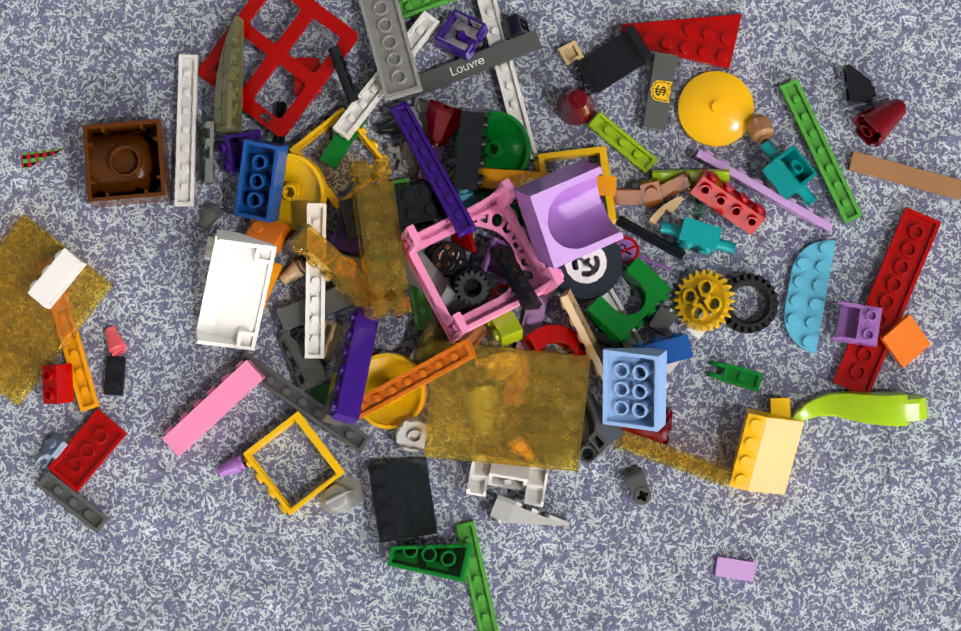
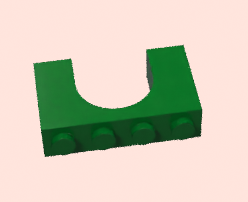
M639 257L621 274L640 295L641 306L639 311L631 315L619 313L600 296L583 313L616 345L621 341L625 343L632 336L630 334L633 328L638 330L644 324L642 319L646 315L650 317L657 310L655 308L658 302L663 304L669 298L667 293L671 288Z

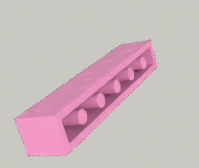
M251 360L240 361L235 366L236 370L232 374H226L221 379L222 383L218 387H212L207 392L208 396L204 400H198L192 406L194 409L190 413H184L179 418L180 422L176 426L172 425L165 431L166 435L162 439L177 456L185 453L265 378V375Z

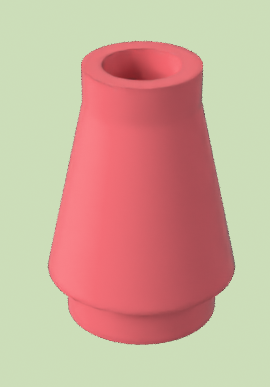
M116 327L107 328L105 333L108 352L112 356H119L125 353L127 345Z

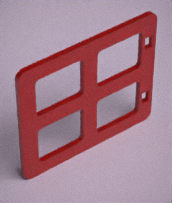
M249 0L238 15L244 20L243 37L266 54V58L243 87L242 109L275 135L284 137L289 133L335 71L329 54L316 72H311L290 56L289 52L313 20H317L339 37V42L336 46H340L344 58L357 42L358 34L315 0H290L300 7V12L278 42L273 43L251 26V21L267 0ZM229 28L198 69L199 76L214 88L216 87L217 67ZM278 66H283L305 84L304 89L282 118H277L255 101L256 95ZM264 112L272 117L269 123L260 117Z

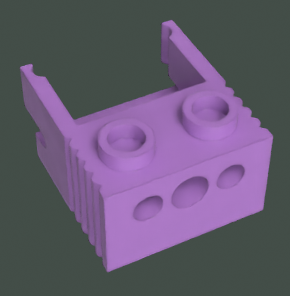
M837 301L836 305L840 304L835 337L832 336L831 340L867 347L877 346L882 308Z

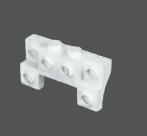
M474 452L466 494L485 497L487 485L524 491V504L543 507L550 465Z

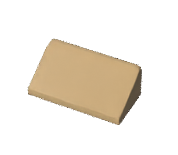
M325 320L323 360L331 362L343 326Z

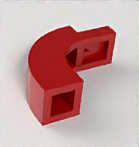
M546 325L531 331L522 338L532 354L539 352L548 344H555L566 350L577 367L584 366L590 361L586 355V350L579 346L581 342L578 339L577 332L566 326Z

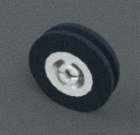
M614 242L580 257L576 261L577 270L573 269L572 261L557 267L561 269L564 275V282L557 289L561 293L571 289L575 299L579 301L594 300L608 293L617 283L622 271V255L617 243ZM593 257H596L598 261L597 272L592 276L583 277L581 273H588L595 263ZM580 260H588V266L583 268Z

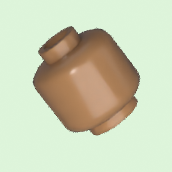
M757 114L749 119L747 130L753 142L764 144L774 135V128L769 117Z

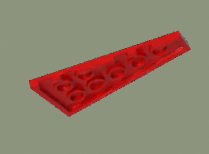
M742 14L623 24L620 34L633 24L651 52L678 55V58L729 70Z

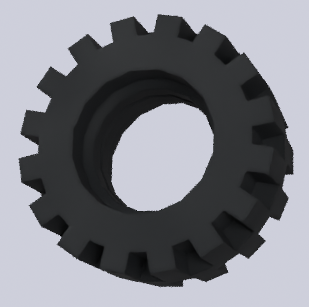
M466 268L464 271L461 270L459 275H456L454 290L457 297L464 303H470L471 305L481 303L480 301L484 300L485 296L489 293V281L481 270ZM476 279L480 284L478 291L472 294L465 292L463 288L465 281Z

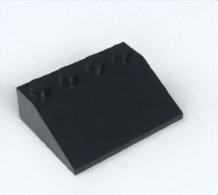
M426 457L368 466L380 543L438 533Z

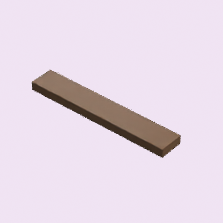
M855 151L852 153L848 171L952 199H960L961 180Z

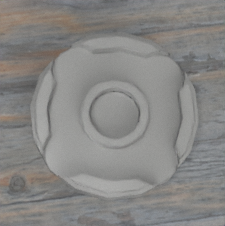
M421 417L406 418L398 424L395 430L397 443L403 450L408 452L422 451V448H427L433 441L434 432L432 425Z

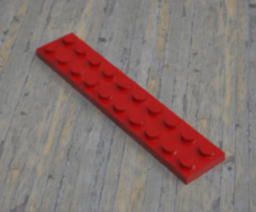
M908 207L904 208L864 306L882 308L877 346L867 347L859 344H848L832 383L850 391L871 392L888 352L880 337L901 320L941 221Z

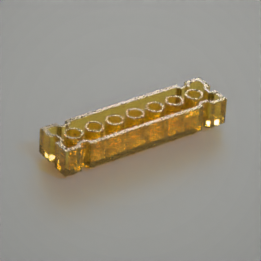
M390 158L375 159L371 165H368L367 160L351 162L348 170L350 182L355 181V186L351 189L365 292L366 296H371L372 300L367 304L369 320L385 318L389 315L388 312H392V317L408 315L412 310L410 297H405L404 292L409 288L393 181H388V177L392 174ZM369 178L375 181L373 185L371 184L372 182H368ZM386 293H389L388 295H391V299H389V301L387 300L388 298L384 297Z

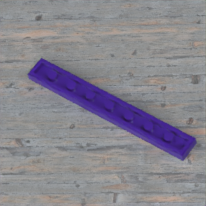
M404 101L389 108L392 117L457 236L460 238L476 231L473 220L408 102Z

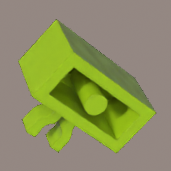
M512 310L485 323L487 327L490 326L495 342L498 341L501 347L523 338V328Z

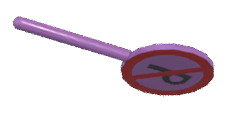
M623 236V239L616 242L622 255V264H631L639 257L668 271L672 270L671 267L639 255V246L633 238Z

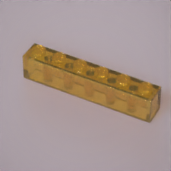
M307 224L291 241V248L298 255L302 254L306 257V262L311 267H317L325 280H331L336 285L335 288L338 292L350 297L349 301L355 307L362 308L365 311L364 315L369 320L377 322L395 303L311 225Z
M621 431L623 436L618 440L615 449L727 487L732 468L628 431Z

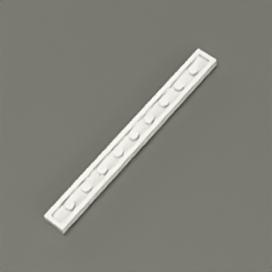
M477 0L482 22L487 25L489 31L486 35L489 47L505 42L500 23L502 18L497 0ZM512 60L496 66L495 71L506 113L515 117L526 128L531 141L530 159L537 158L538 154Z

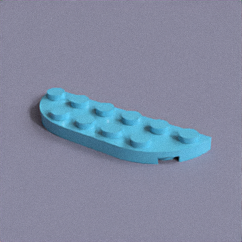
M833 240L813 243L800 252L791 268L783 319L786 331L797 346L814 354L817 349L836 241Z

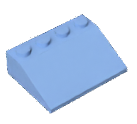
M655 348L603 349L602 424L656 432L666 425L667 350Z

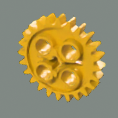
M703 269L702 273L696 270L695 275L689 273V280L683 278L685 284H678L681 290L675 291L679 298L673 300L678 302L674 309L680 310L677 316L683 317L681 323H687L686 327H693L695 331L700 329L701 332H706V329L713 331V326L719 329V322L726 324L724 317H731L728 310H734L730 303L735 302V300L730 299L735 293L729 291L732 285L726 284L728 279L722 278V274L717 273L715 275V271L710 270L708 272ZM710 283L711 289L706 292V285ZM694 293L695 298L691 302L689 298L690 295ZM719 300V306L715 309L714 302ZM702 309L703 315L701 318H698V312Z

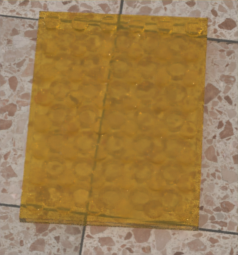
M25 214L0 245V393L16 406L22 404L42 378L41 365H50L55 362L114 286L113 283L87 264L51 309L43 307L28 294L29 287L33 281L38 280L42 276V270L47 265L52 264L55 260L54 256L59 250L64 248L70 249Z
M435 341L434 356L458 343ZM472 344L477 357L431 381L424 457L578 472L591 356Z

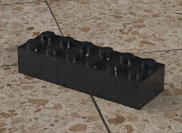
M428 182L341 200L337 204L346 242L406 229V227L412 224L415 227L439 222L447 218Z

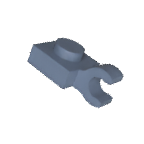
M54 432L42 447L44 451L38 452L33 459L37 463L40 462L43 467H46L52 458L57 459L68 444Z

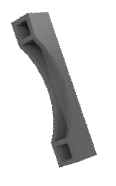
M553 344L534 356L529 364L539 377L559 386L575 401L581 410L587 426L588 439L597 451L602 453L614 445L623 436L619 427L602 424L603 408Z

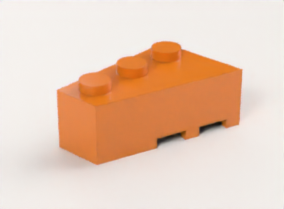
M251 219L246 235L277 245V254L283 249V244L293 232L287 224L267 223Z

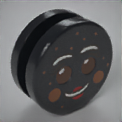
M445 241L437 245L431 256L434 266L444 277L448 278L452 277L460 260L464 259L467 261L464 248L453 241Z

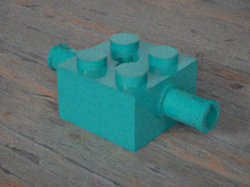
M770 140L765 142L760 149L771 160L770 164L762 170L766 178L772 182L779 194L786 200L794 193H798L809 207L817 198L809 190L807 183L818 175L817 172L794 145L785 152L779 153Z
M687 217L682 220L679 226L663 221L659 231L660 233L675 236V243L679 244V248L685 250L693 248L697 250L698 254L705 256L712 254L717 249L734 254L737 243L720 238L722 228Z

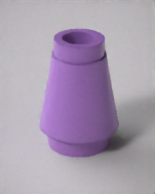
M235 454L218 466L219 475L224 477L244 472L247 465L243 460V455Z

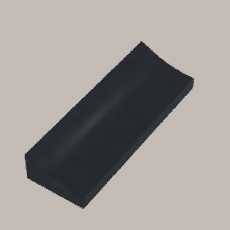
M464 259L460 260L441 296L450 316L458 312L464 315L482 306L485 301L484 299L480 301L481 303L471 305L470 303H464L457 297L454 290V280L461 270L464 271L466 268L481 270L489 281V292L497 277ZM468 279L465 281L463 288L465 292L472 294L478 291L480 284L476 279ZM434 311L409 357L416 365L449 349L458 342L450 343Z

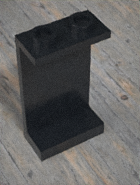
M633 24L627 27L625 32L581 60L574 61L576 64L574 69L579 77L583 75L586 80L584 85L589 93L593 92L597 95L654 59Z

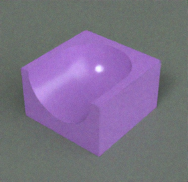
M580 160L514 189L538 261L555 269L623 239L622 232L615 227L608 217L599 196L597 176L603 174L600 166Z

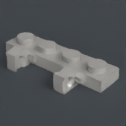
M416 97L414 107L410 106L426 135L429 100ZM406 140L404 143H401L400 147H394L389 144L387 153L396 155L395 159L400 160L397 171L416 175L419 164Z

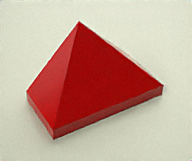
M472 232L460 238L456 233L453 234L451 241L460 244L468 252L477 254Z

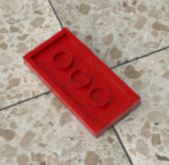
M97 409L57 459L49 465L48 469L78 493L128 433L104 412Z

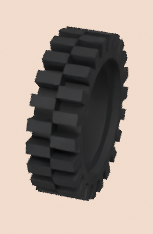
M746 273L738 275L726 283L732 285L731 289H729L730 292H735L743 286L755 287L763 294L766 302L764 313L754 321L741 320L732 310H728L731 317L725 316L724 319L726 325H729L732 330L745 334L756 333L768 327L774 321L775 315L778 313L779 301L777 300L778 294L774 290L775 287L771 286L769 280H765L760 275Z

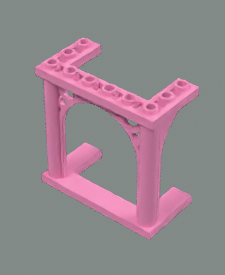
M507 178L501 181L490 196L466 209L476 227L492 230L507 241L521 269L532 273L533 279L529 280L537 296L543 295L545 297L564 282V275L560 268L554 269L549 266L546 269L545 264L537 260L532 243L527 238L526 229L520 225L517 220L518 215L516 211L510 207L511 202L516 198L514 192L516 185ZM495 214H499L502 218V222L498 227L492 224V218ZM488 215L487 223H483L481 219H485V216ZM447 217L418 232L413 224L406 227L397 243L452 344L469 331L521 305L515 294L511 293L512 289L509 287L498 298L464 315L458 312L450 316L417 254L418 251L456 233ZM505 225H506V230L509 231V233H505V232L503 231V227H504ZM521 259L525 260L524 263L527 266H522Z

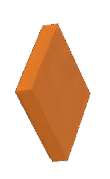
M906 314L880 337L900 368L906 367L930 345V342L911 314Z

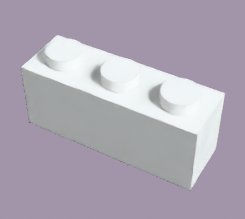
M66 248L59 250L55 254V260L52 264L47 265L42 270V276L38 280L33 281L29 287L28 294L47 309H51L87 265Z

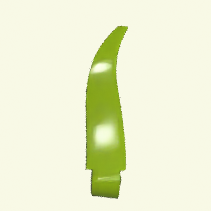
M904 391L831 392L810 399L791 418L804 421L818 416H833L873 425L908 426L910 421H920L928 418L927 399L922 394H906Z

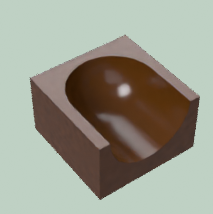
M161 119L82 125L87 194L90 204L98 208L172 201L167 129Z

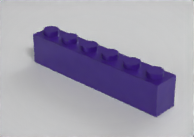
M358 306L350 314L349 322H351V326L345 335L347 345L344 346L341 357L344 358L343 364H340L337 374L340 378L334 387L336 397L330 406V412H332L331 419L352 425L359 420L381 314L379 311Z

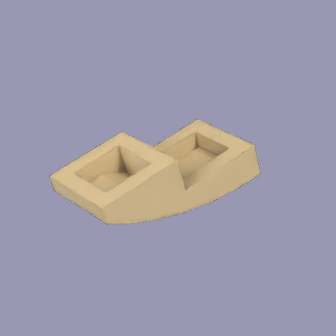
M680 196L664 204L651 216L648 223L654 226L664 212L672 215L684 198Z

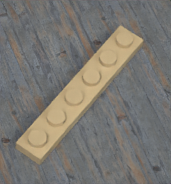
M571 289L563 291L560 297L561 306L564 310H567L570 324L573 327L575 326L579 341L584 343L586 347L587 357L593 361L595 365L594 370L603 381V352Z

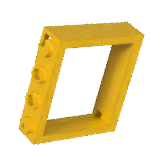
M343 107L290 148V153L303 155L301 151L335 125L346 110ZM363 126L361 129H357L359 133L357 136L380 163L382 168L342 200L356 197L391 169L389 165L391 161L385 153L381 155L377 150L380 147L374 139H368L366 136L368 132ZM327 185V199L339 211L337 204L341 200L337 198Z
M606 146L538 154L537 160L534 161L535 172H546L545 162L598 156L599 166L603 173L601 176H610ZM604 196L606 213L612 223L616 224L614 198Z
M299 411L243 453L245 456L243 460L249 468L253 467L257 472L255 474L256 478L261 484L265 482L268 486L266 490L273 499L276 497L280 502L279 508L284 514L288 513L289 515L294 514L346 473ZM297 422L335 471V474L294 506H291L253 455Z

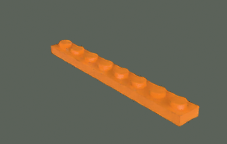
M465 339L364 394L359 420L477 357L470 340Z

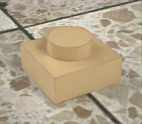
M575 40L558 49L566 66L575 63V60L584 58Z

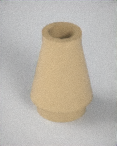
M301 259L294 260L279 276L281 281L287 285L294 280L306 276V265Z

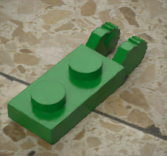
M710 360V365L724 368L722 375L710 371L707 372L706 376L718 379L720 382L758 392L763 373L729 363L724 364Z

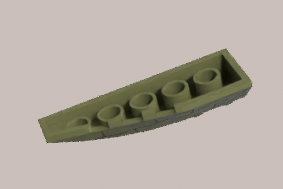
M234 16L225 39L217 71L215 98L212 100V106L215 109V115L212 118L214 131L220 134L242 133L244 20L239 16Z

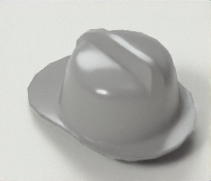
M350 477L342 478L332 483L321 492V507L325 512L333 515L343 513L355 507L364 497L363 485L359 480Z

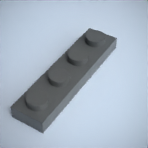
M48 471L37 484L38 488L95 533H99L110 519L51 471Z

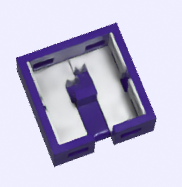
M454 9L434 40L438 47L469 61L476 51L475 45L477 42L481 43L489 31L485 23Z

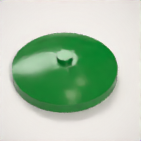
M490 111L487 133L488 143L485 148L486 164L483 168L525 171L531 158V141L526 128L519 120L507 113ZM458 133V135H457L456 142H455V157H456V160H457V149H458L459 133Z

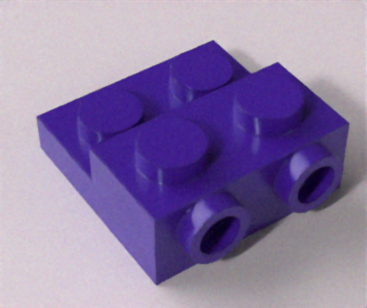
M260 130L227 135L220 139L221 142L218 144L221 154L224 153L225 157L223 168L225 172H229V176L240 174L244 139H262Z

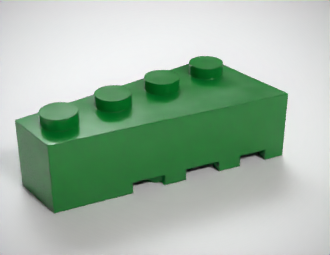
M473 544L391 546L387 566L465 583Z

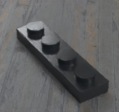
M493 246L490 253L523 310L539 309L542 303L508 246Z

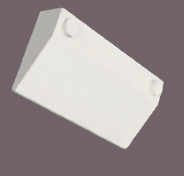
M216 230L196 328L197 344L255 350L277 245L238 232Z

